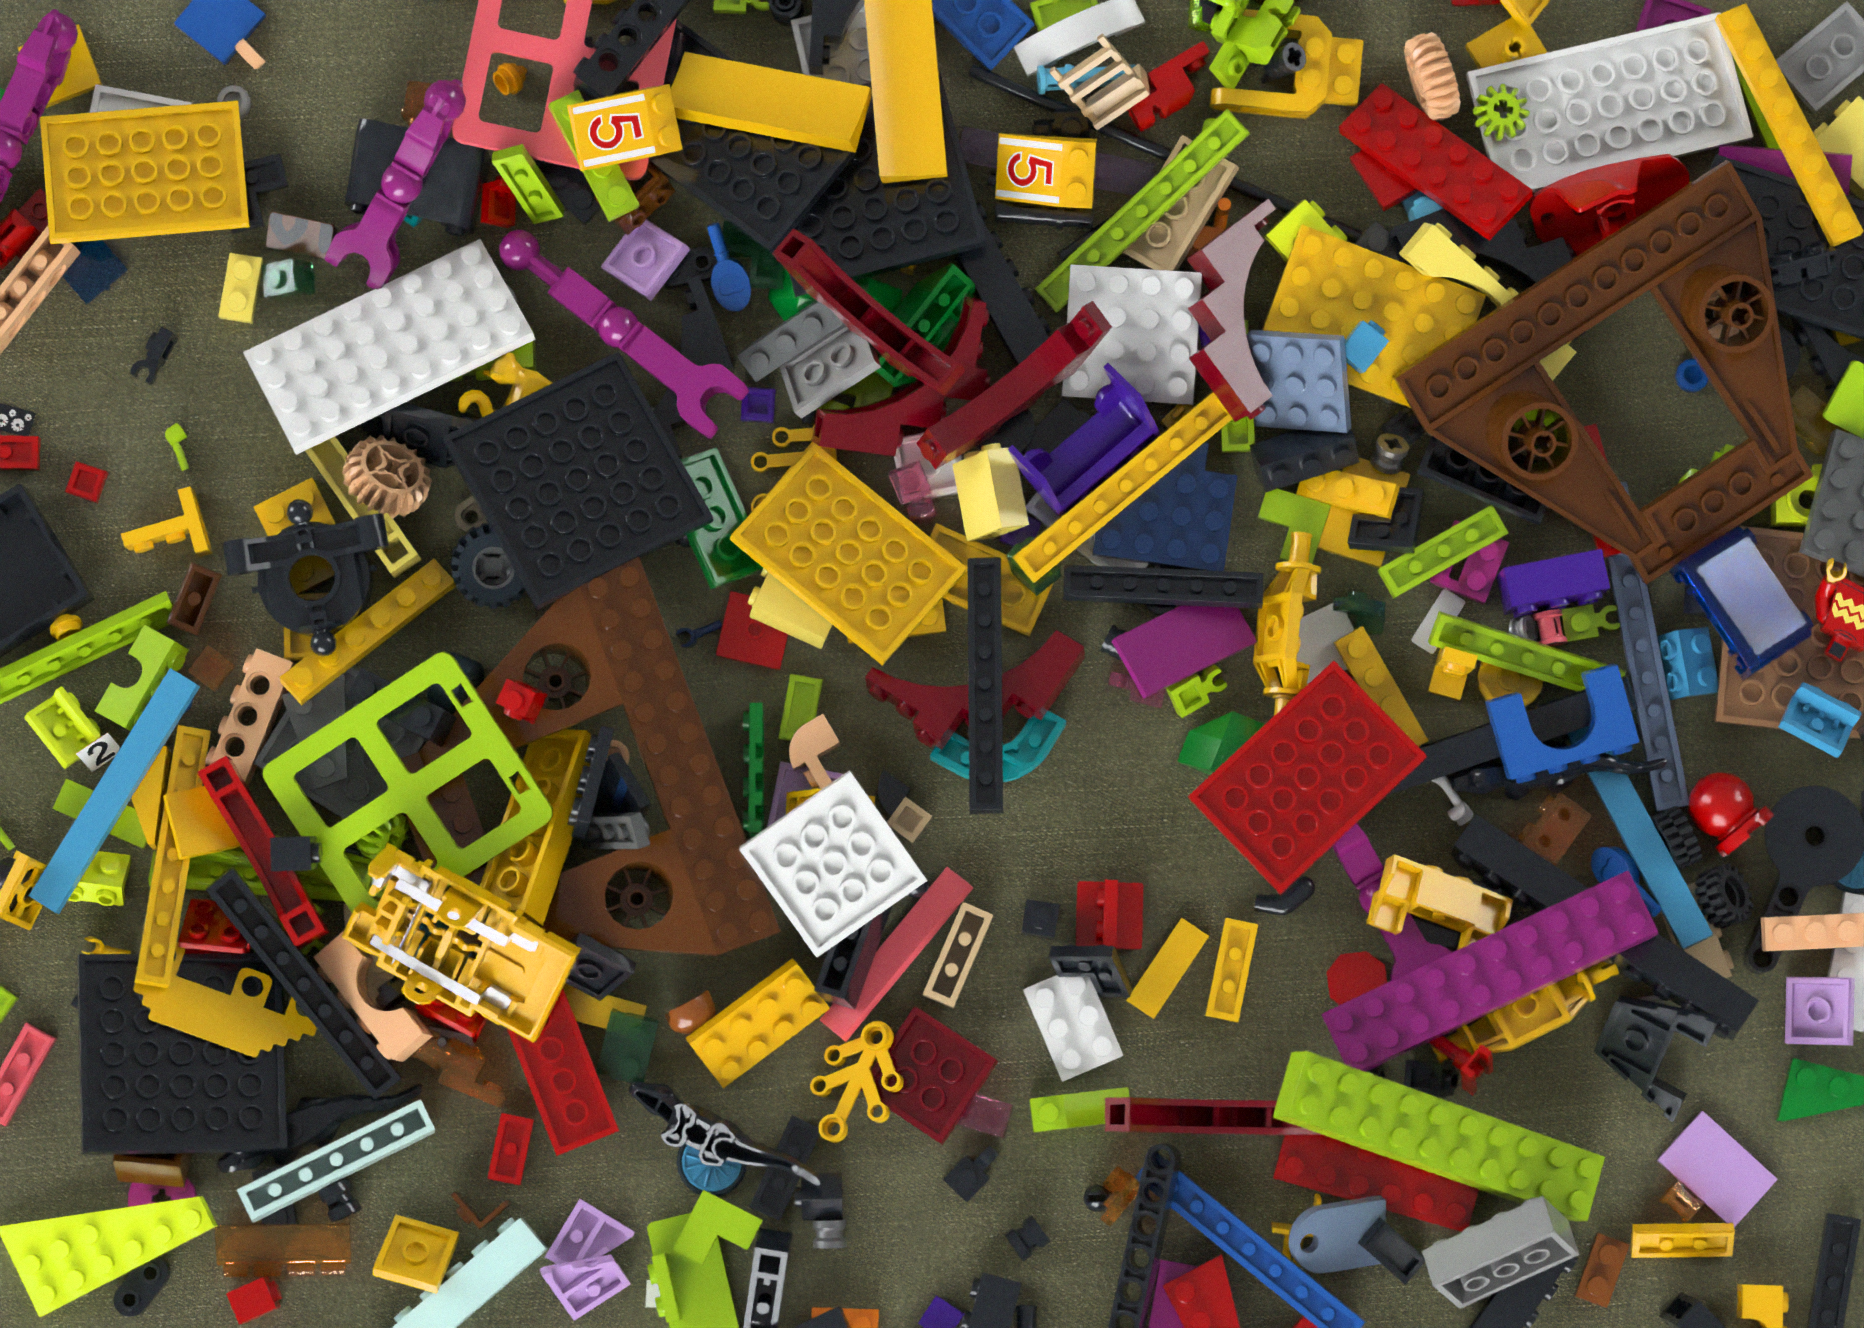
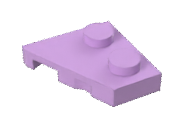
M579 1199L545 1257L556 1264L603 1256L633 1237L635 1231Z
M611 1254L544 1266L539 1269L545 1281L574 1321L630 1285L627 1276Z

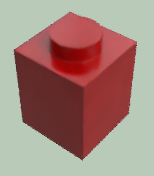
M268 1276L259 1278L226 1293L239 1325L281 1307L278 1301L282 1299L281 1291L276 1281L270 1282Z

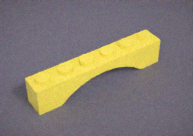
M1423 223L1399 252L1422 275L1458 279L1486 294L1497 308L1519 294L1513 288L1508 287L1506 290L1499 284L1500 276L1488 266L1481 268L1474 261L1476 255L1466 246L1461 244L1458 247L1450 240L1452 234L1439 223L1435 226ZM1572 341L1540 360L1552 381L1576 354V351L1569 346Z
M336 436L305 450L353 520L361 516L379 514L374 509L368 511V506L364 503L357 504V496L348 495L349 487L343 484L344 475L342 474L348 453ZM385 513L384 520L389 547L375 550V552L392 576L397 578L422 559L395 520L388 513Z

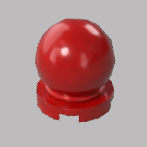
M1724 772L1709 774L1697 781L1689 796L1688 813L1695 826L1706 835L1719 837V843L1714 848L1723 858L1751 837L1749 834L1759 826L1765 825L1774 816L1766 805L1760 809L1754 808V795L1748 784L1735 774Z

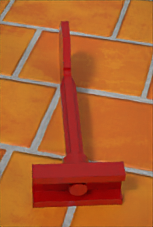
M1367 951L1341 954L1326 972L1329 997L1338 1005L1387 983L1385 964ZM1444 1036L1428 1042L1452 1060V1065L1461 1070L1462 1089L1472 1096L1477 1092L1476 1078L1478 1079L1483 1072L1489 1076L1493 1072L1492 1051L1482 1044L1474 1054H1471L1465 1048L1461 1050Z

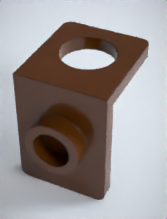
M454 1191L451 1194L452 1198L459 1205L455 1209L456 1212L468 1225L473 1221L479 1229H484L511 1205L509 1200H505L487 1217L481 1220L458 1192Z

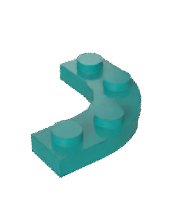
M1047 711L1042 720L1037 719L1035 716L1029 718L1016 738L1003 745V782L1018 779L1040 765L1066 727V720L1050 711ZM953 733L942 750L935 746L930 754V759L969 780V740Z

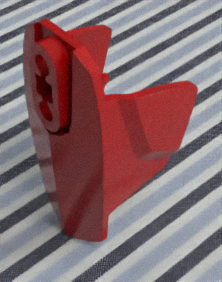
M1664 154L1607 164L1562 178L1534 193L1528 205L1536 236L1544 242L1563 236L1565 243L1572 247L1574 255L1577 257L1689 184V172L1685 165L1671 154Z

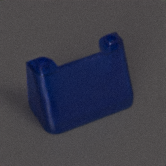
M1736 526L1677 563L1669 572L1677 584L1683 582L1686 586H1691L1686 590L1689 596L1693 594L1730 649L1727 651L1730 657L1735 654L1737 655L1735 660L1738 665L1734 669L1742 681H1744L1812 636L1810 629L1814 625L1805 611L1799 612L1756 548L1758 542L1749 528L1743 530L1740 526Z

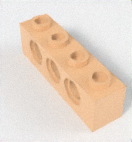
M48 226L0 285V355L81 253L72 243L50 244Z
M257 648L254 655L249 654L242 670L246 675L242 685L237 684L233 690L230 703L234 705L229 716L224 715L220 722L218 734L221 737L217 747L212 746L210 748L205 765L209 766L224 756H228L233 760L249 788L257 768L254 762L267 743L283 704L281 695L288 692L280 683V676L296 665L294 662ZM261 678L268 679L270 683L269 690L263 695H256L254 692L255 682ZM248 709H255L257 712L255 723L250 726L243 725L241 721L242 714ZM235 740H243L245 744L244 752L237 757L231 756L229 753L230 744Z

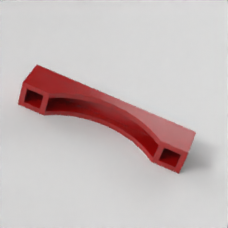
M224 756L198 771L197 773L213 802L226 820L258 875L295 947L301 949L328 934L327 926L295 871L271 872L270 838L276 836L233 760L228 756Z

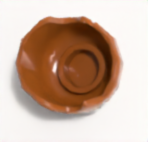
M705 990L695 998L670 1010L669 1015L666 1013L665 1017L673 1031L685 1035L691 1034L715 1016V1003L709 990Z

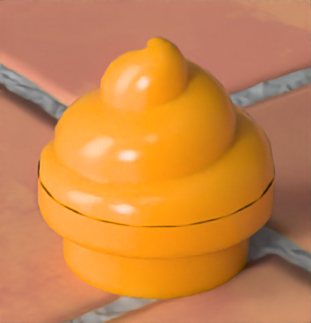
M515 63L499 65L497 71L493 73V81L497 89L504 95H515L520 92L526 80L527 68Z

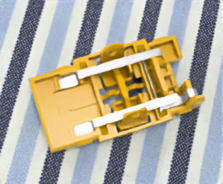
M387 843L386 847L370 862L368 867V875L373 879L368 894L374 897L388 883L376 909L361 902L353 910L341 937L368 954L379 957L376 965L405 981L402 991L406 998L412 1002L426 1005L432 1003L437 998L467 1016H472L477 1011L488 1020L497 1025H502L534 1043L540 1036L579 956L581 948L550 931L546 933L545 929L530 921L526 922L527 919L523 917V910L518 909L515 913L510 912V903L470 880L455 874L443 866H440L437 870L432 869L433 861L427 859L425 862L421 860L416 862L414 857L399 849L397 850V847ZM448 884H450L451 887H450V888L447 890V892L445 893ZM492 907V909H491V911H490V914H489V916H488V918H487L485 924H483L484 921H485V919H486V916H487V914H488V912H489V910H490V908ZM426 912L434 915L432 920L425 916ZM440 920L449 925V928L447 930L437 928L434 923ZM421 923H424L428 926L431 935L419 948L426 933L419 929ZM458 930H464L471 935H475L476 932L479 933L478 940L483 942L482 946L465 943L462 938L457 936ZM471 951L478 953L475 959L472 957L468 958ZM417 987L425 993L420 994L416 992L414 989Z

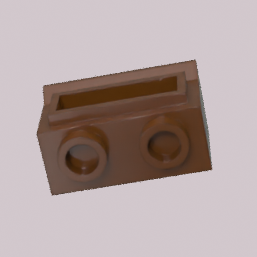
M649 161L646 172L652 179L634 194L639 202V208L612 220L627 235L635 228L640 227L649 215L659 206L664 205L670 196L676 192L669 180ZM626 179L633 193H635L636 187L633 183L637 180Z

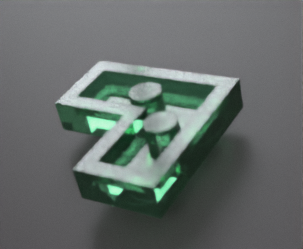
M724 221L722 234L730 257L752 258L750 287L783 290L786 270L772 253L732 223Z

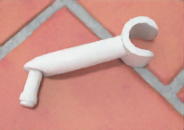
M1446 776L1431 780L1444 790L1454 807L1448 811V815L1453 821H1457V824L1462 826L1472 819V810L1460 799L1456 791L1452 789L1451 783Z

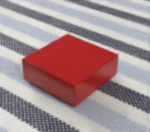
M76 461L65 492L98 504L109 473Z

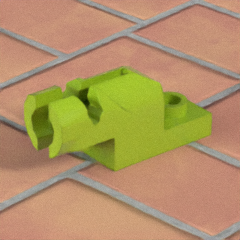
M1265 0L1255 18L1239 16L1209 67L1224 87L1235 89L1249 63L1268 64L1280 42L1289 33L1286 27L1292 26L1301 12L1300 7L1294 6L1291 8L1294 0Z

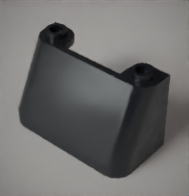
M359 119L345 197V204L350 207L349 211L360 215L365 214L376 192L381 188L383 173L393 162L405 137L407 127L371 119ZM448 137L427 175L422 179L421 193L412 202L406 215L439 222L440 225L446 227L445 233L453 236L464 237L465 233L474 234L482 201V184L487 181L492 160L488 150L461 144L454 138Z

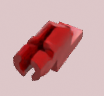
M1204 41L1147 73L1150 95L1127 110L1139 132L1154 125L1155 115L1153 112L1159 114L1161 119H1165L1190 103L1195 89L1185 71L1188 70L1192 74L1207 64L1205 60L1208 58L1210 50Z
M41 188L18 211L13 208L0 221V271L16 256L21 259L48 226L46 193Z

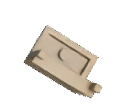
M1103 33L1097 37L1103 48L1067 73L1062 75L1055 66L1049 70L1050 74L1058 82V86L1067 92L1070 100L1079 106L1081 113L1092 121L1096 130H1099L1150 95L1147 72L1140 64L1132 68ZM1110 56L1115 60L1075 89L1070 85ZM1123 70L1125 72L1123 75H1121L1120 77H1118L1117 79L1103 87L1101 90L1087 98V102H1085L1082 99V97L1096 89L1098 86H1100L1101 84L1115 76L1120 71Z

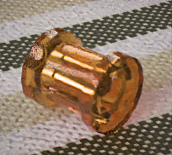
M1678 1179L1663 1193L1659 1202L1661 1204L1666 1203L1680 1216L1679 1221L1686 1223L1697 1213L1704 1202L1701 1199L1696 1200L1682 1187L1683 1182ZM1676 1196H1678L1685 1204H1687V1206L1684 1207L1676 1199Z

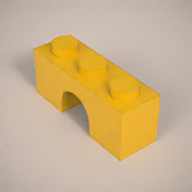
M1737 1284V1318L1753 1319L1762 1328H1787V1326H1783V1313L1788 1312L1789 1298L1788 1293L1783 1292V1286Z

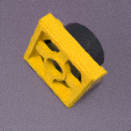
M17 850L13 858L6 857L0 861L1 919L29 931L32 929L43 905L29 897V894L46 869V864Z

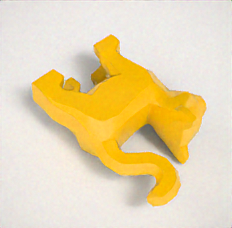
M512 352L496 359L490 370H483L482 373L498 384L512 385L503 407L554 383L537 371L521 367L516 360L515 354ZM480 390L467 391L459 399L458 408L461 413H465L472 403L478 404L482 417L495 412L489 397Z

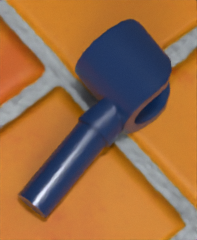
M718 620L694 630L685 627L677 630L676 636L689 632L691 640L681 645V647L691 648L695 646L698 638L722 628V624Z

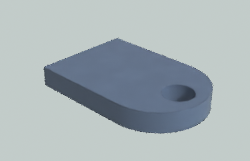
M1378 1195L1317 1205L1305 1210L1295 1220L1289 1233V1249L1297 1263L1313 1273H1329L1381 1264L1358 1242L1379 1217L1386 1222V1199ZM1312 1234V1244L1306 1249H1301L1300 1243L1303 1237Z

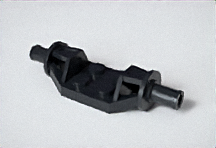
M405 402L378 415L382 418V426L372 418L355 427L359 428L361 426L374 439L383 435L387 441L394 437L399 444L406 442L408 449H417L416 456L426 459L425 463L448 468L454 466L455 463L443 444L442 437L481 417L467 412L461 413L460 411L456 416H451Z

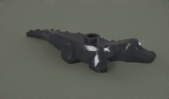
M1546 740L1543 743L1546 746L1555 748L1567 746L1564 743ZM1607 753L1599 754L1601 759L1581 765L1580 760L1567 763L1569 768L1567 770L1554 774H1549L1548 769L1535 773L1536 779L1517 783L1516 779L1510 780L1506 778L1501 757H1498L1500 763L1491 764L1483 762L1471 766L1454 775L1450 781L1453 790L1476 794H1486L1497 788L1505 787V795L1509 799L1519 800L1529 794L1530 790L1544 787L1551 792L1559 793L1571 785L1573 780L1579 775L1587 772L1605 771L1618 774H1639L1663 768L1667 763V759L1661 758L1646 762H1632Z
M633 1081L629 1087L630 1094L647 1111L662 1117L668 1123L666 1130L661 1133V1139L664 1140V1143L673 1147H681L687 1144L699 1150V1157L703 1164L722 1166L726 1161H732L753 1166L775 1167L793 1172L815 1185L822 1183L819 1174L795 1159L791 1154L779 1151L778 1148L766 1147L762 1142L757 1143L751 1140L748 1135L744 1134L730 1120L723 1119L704 1107L681 1101L668 1085L660 1083L650 1084L640 1081Z
M417 1084L399 1094L379 1096L376 1099L368 1095L353 1094L333 1098L302 1097L299 1099L296 1110L286 1114V1151L226 1152L220 1157L217 1165L223 1173L250 1170L260 1165L270 1156L275 1159V1163L278 1165H288L297 1157L300 1150L312 1144L318 1147L328 1145L337 1134L341 1123L359 1114L385 1111L399 1106L419 1095L422 1091V1085Z

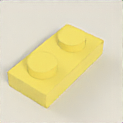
M236 253L229 254L218 315L220 319L253 324L264 262L263 258Z

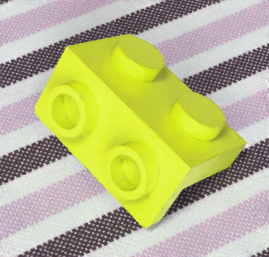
M62 686L55 690L51 698L26 713L24 717L64 769L80 760L76 754L77 752L101 737V731L97 723L93 719L86 717L80 709V703L72 693H67Z
M98 851L68 900L73 902H95L104 906H123L125 902L124 888L131 866V856Z

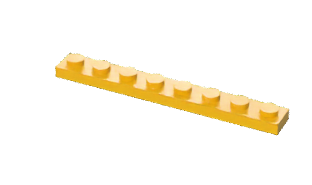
M1747 3L1717 15L1715 22L1830 246L1834 247L1860 236L1863 233V229Z
M1212 391L1012 556V558L1033 583L1036 582L1233 418Z
M177 726L166 794L202 786L203 782L197 772L205 768L211 734L210 730ZM165 803L135 983L168 988L190 858L179 860Z

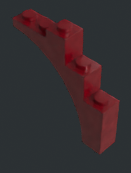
M793 228L772 253L812 298L830 308L850 331L871 343L891 366L909 377L911 375L945 396L966 371L960 363L923 339L879 304L833 262L812 239Z
M965 297L958 324L942 352L960 363L966 371L945 396L916 379L912 384L894 395L869 405L846 409L817 408L812 441L822 447L896 456V450L901 447L903 442L901 424L929 428L943 420L946 416L947 404L944 401V397L973 400L987 390L990 385V376L987 374L988 370L976 364V360H980L983 352V342L980 340L982 327H986L989 317L986 302L972 297Z
M1056 630L1037 652L1020 665L1003 673V718L1012 705L1015 704V709L1025 717L1031 718L1035 716L1037 719L1042 720L1085 659L1084 646ZM874 667L865 676L866 686L869 689L868 693L874 699L882 703L887 700L896 706V711L903 717L910 720L913 717L915 718L913 720L915 737L928 747L935 745L942 750L963 719H966L965 723L969 726L968 685L949 687L919 685L894 678Z
M1105 1097V1131L1322 1135L1273 1118L1278 1100Z

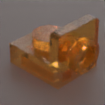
M408 80L404 108H401V116L404 121L408 122L409 126L425 107V93L432 83Z
M1119 1166L1103 1182V1186L1112 1194L1103 1203L1108 1209L1100 1219L1109 1227L1112 1226L1136 1197L1139 1189V1183L1135 1178Z

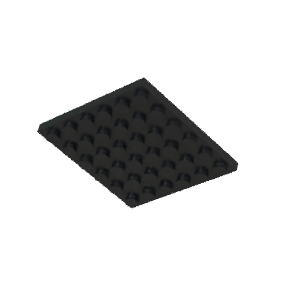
M940 70L939 81L948 177L882 184L879 176L873 97H871L856 149L857 154L795 228V230L812 239L853 281L987 246ZM871 82L861 84L872 89ZM789 273L795 297L808 294Z
M619 351L442 437L443 444L536 610L566 596L592 579L598 578L637 557L642 558L712 523L714 520L713 515Z
M257 953L184 954L176 976L231 995L237 976L243 968H250L269 975L272 979V985L263 1008L282 1014L281 983ZM78 954L77 989L81 1155L281 1152L287 1150L284 1046L273 1044L270 1052L260 1050L258 1056L254 1058L149 1020L150 1008L142 1005L143 995L133 990L139 954ZM249 976L243 980L242 990L247 996L255 997L263 991V983L258 977Z

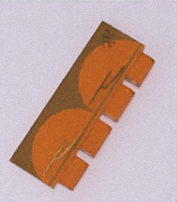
M350 1223L218 1225L215 1227L217 1265H223L224 1277H248L249 1265H253L254 1277L282 1276V1264H287L288 1276H315L316 1264H321V1276L345 1275L346 1263L352 1262Z

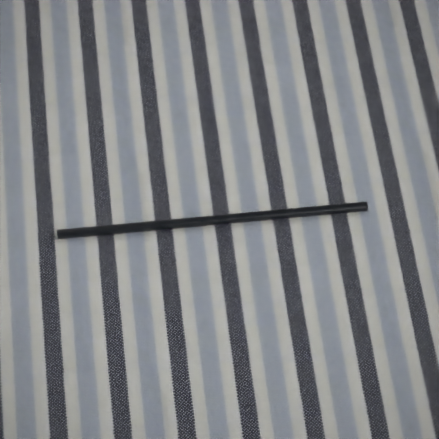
M974 64L968 75L973 79L1052 113L1055 112V109L1074 108L1044 94L1039 95L1037 91ZM1089 119L1090 129L1164 161L1168 159L1172 152V149L1111 123H1107L1099 130H1096ZM1234 177L1228 186L1229 189L1261 203L1269 199L1276 209L1288 213L1297 205L1295 202L1237 177ZM1323 217L1330 227L1336 225L1346 235L1347 240L1356 243L1360 239L1362 231L1330 217Z

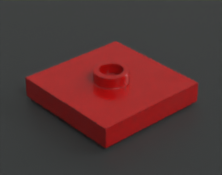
M1364 150L1350 157V163L1384 212L1419 192L1418 189Z
M730 591L716 656L780 671L789 635L750 618L752 606L747 604L750 595Z

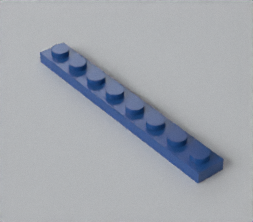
M1159 1152L1157 1153V1164L1161 1168H1167L1170 1161ZM1143 1167L1135 1176V1178L1139 1182L1141 1179ZM1179 1169L1171 1206L1172 1209L1318 1328H1362L1366 1323L1364 1319ZM1153 1183L1149 1190L1161 1199L1163 1197V1188L1160 1184Z

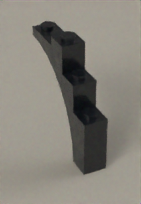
M1446 209L1395 226L1388 233L1398 261L1407 263L1408 261L1399 252L1423 223L1433 224L1434 226L1439 223L1452 234L1450 240L1458 247L1461 244L1466 246L1476 255L1475 262L1500 270L1520 282L1527 289L1575 258L1572 247L1565 243L1563 236L1527 249L1525 231L1521 226L1517 225L1515 219H1512L1489 241ZM1587 331L1583 332L1582 334H1580L1579 336H1577V337L1574 338L1573 340H1576V339L1580 338V337H1581L1582 335H1584Z

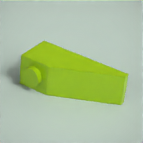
M1124 1087L1029 1099L1033 1133L1105 1124V1097H1130L1129 1088Z

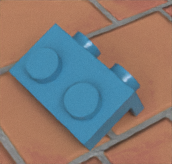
M1708 627L1676 630L1657 637L1669 700L1718 692V676Z
M1802 682L1792 695L1778 727L1838 758L1846 745L1853 726L1860 719L1862 713L1850 704L1839 701L1822 692L1818 687Z

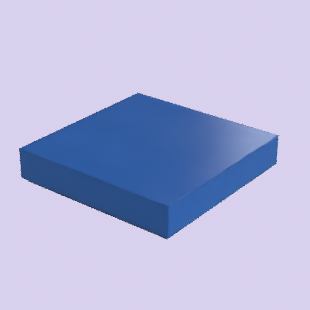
M192 0L176 19L174 25L222 64L226 65L237 52L235 45L242 38L247 40L266 18V14L249 0Z

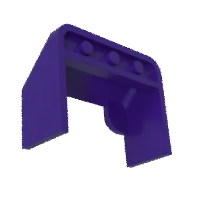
M1109 363L1104 365L1103 368L1111 383L1103 386L1096 394L1095 408L1097 413L1050 454L1045 449L1038 448L1029 450L1023 456L1013 445L1008 448L1020 472L1059 518L1161 434L1142 395Z

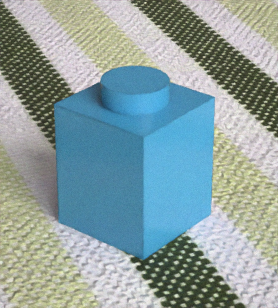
M1364 320L1358 322L1345 339L1346 363L1358 373H1364L1389 342L1383 336L1386 331L1372 320L1368 324Z

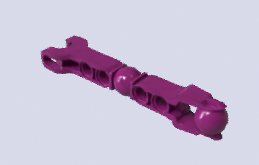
M52 9L43 16L37 24V28L33 30L17 56L18 64L0 101V203L13 175L9 169L14 168L21 160L23 152L21 144H28V140L33 135L56 86L63 82L71 56V48L77 41L78 32L76 24L72 18L60 13L56 9Z

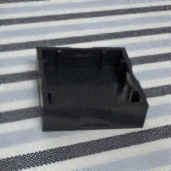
M20 483L0 495V658L48 629L60 615L72 614L95 600L30 492Z

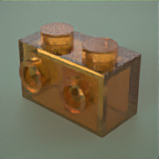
M1561 792L1556 794L1554 798L1548 795L1537 809L1541 815L1535 824L1529 821L1517 836L1522 840V845L1556 866L1592 817L1591 814Z

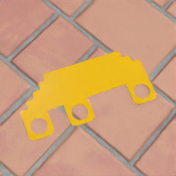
M176 942V958L173 962L169 987L164 988L135 983L133 988L136 993L143 995L142 1005L150 1008L149 1020L254 1058L258 1056L260 1050L270 1052L273 1044L285 1046L288 1039L299 1041L302 1034L314 1036L317 1027L309 1017L302 1016L297 1012L296 1001L292 996L285 1015L263 1008L272 985V979L267 974L250 968L241 969L231 995L176 976L185 953V948L179 947L178 942ZM249 976L258 977L263 983V991L255 997L247 996L242 990L243 980Z

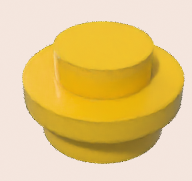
M63 614L54 620L49 630L52 637L60 641L81 631L83 623L79 616Z

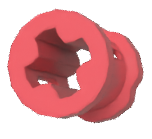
M1561 609L1533 614V620L1537 621L1541 639L1539 643L1551 647L1568 643L1567 637L1563 636L1560 622V617L1562 616Z

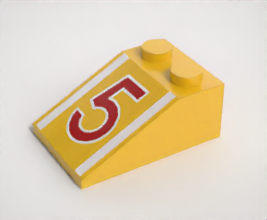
M670 84L646 87L567 105L580 171L683 150Z
M999 133L995 199L1056 207L1092 209L1097 139Z

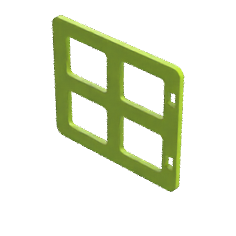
M448 652L435 654L269 762L263 769L264 781L301 836H317V842L321 843L323 853L322 862L319 864L352 913L361 902L376 909L380 901L375 900L372 895L368 894V888L345 855V849L399 813H406L436 857L437 865L433 869L437 870L440 866H443L462 877L548 823L553 816V808L454 656ZM437 683L442 686L471 730V736L424 768L411 773L407 770L380 729L378 722L380 718L429 686ZM460 683L472 700V702L464 707L452 691ZM349 738H356L384 778L388 789L373 801L330 827L323 822L296 781L295 776L297 772ZM489 759L519 803L521 810L518 814L467 847L461 848L456 844L430 805L428 795L481 760ZM517 771L530 788L521 794L510 779Z

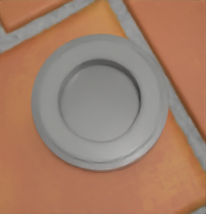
M236 85L227 86L219 93L217 102L238 101L240 119L245 117L250 111L251 99L242 87Z

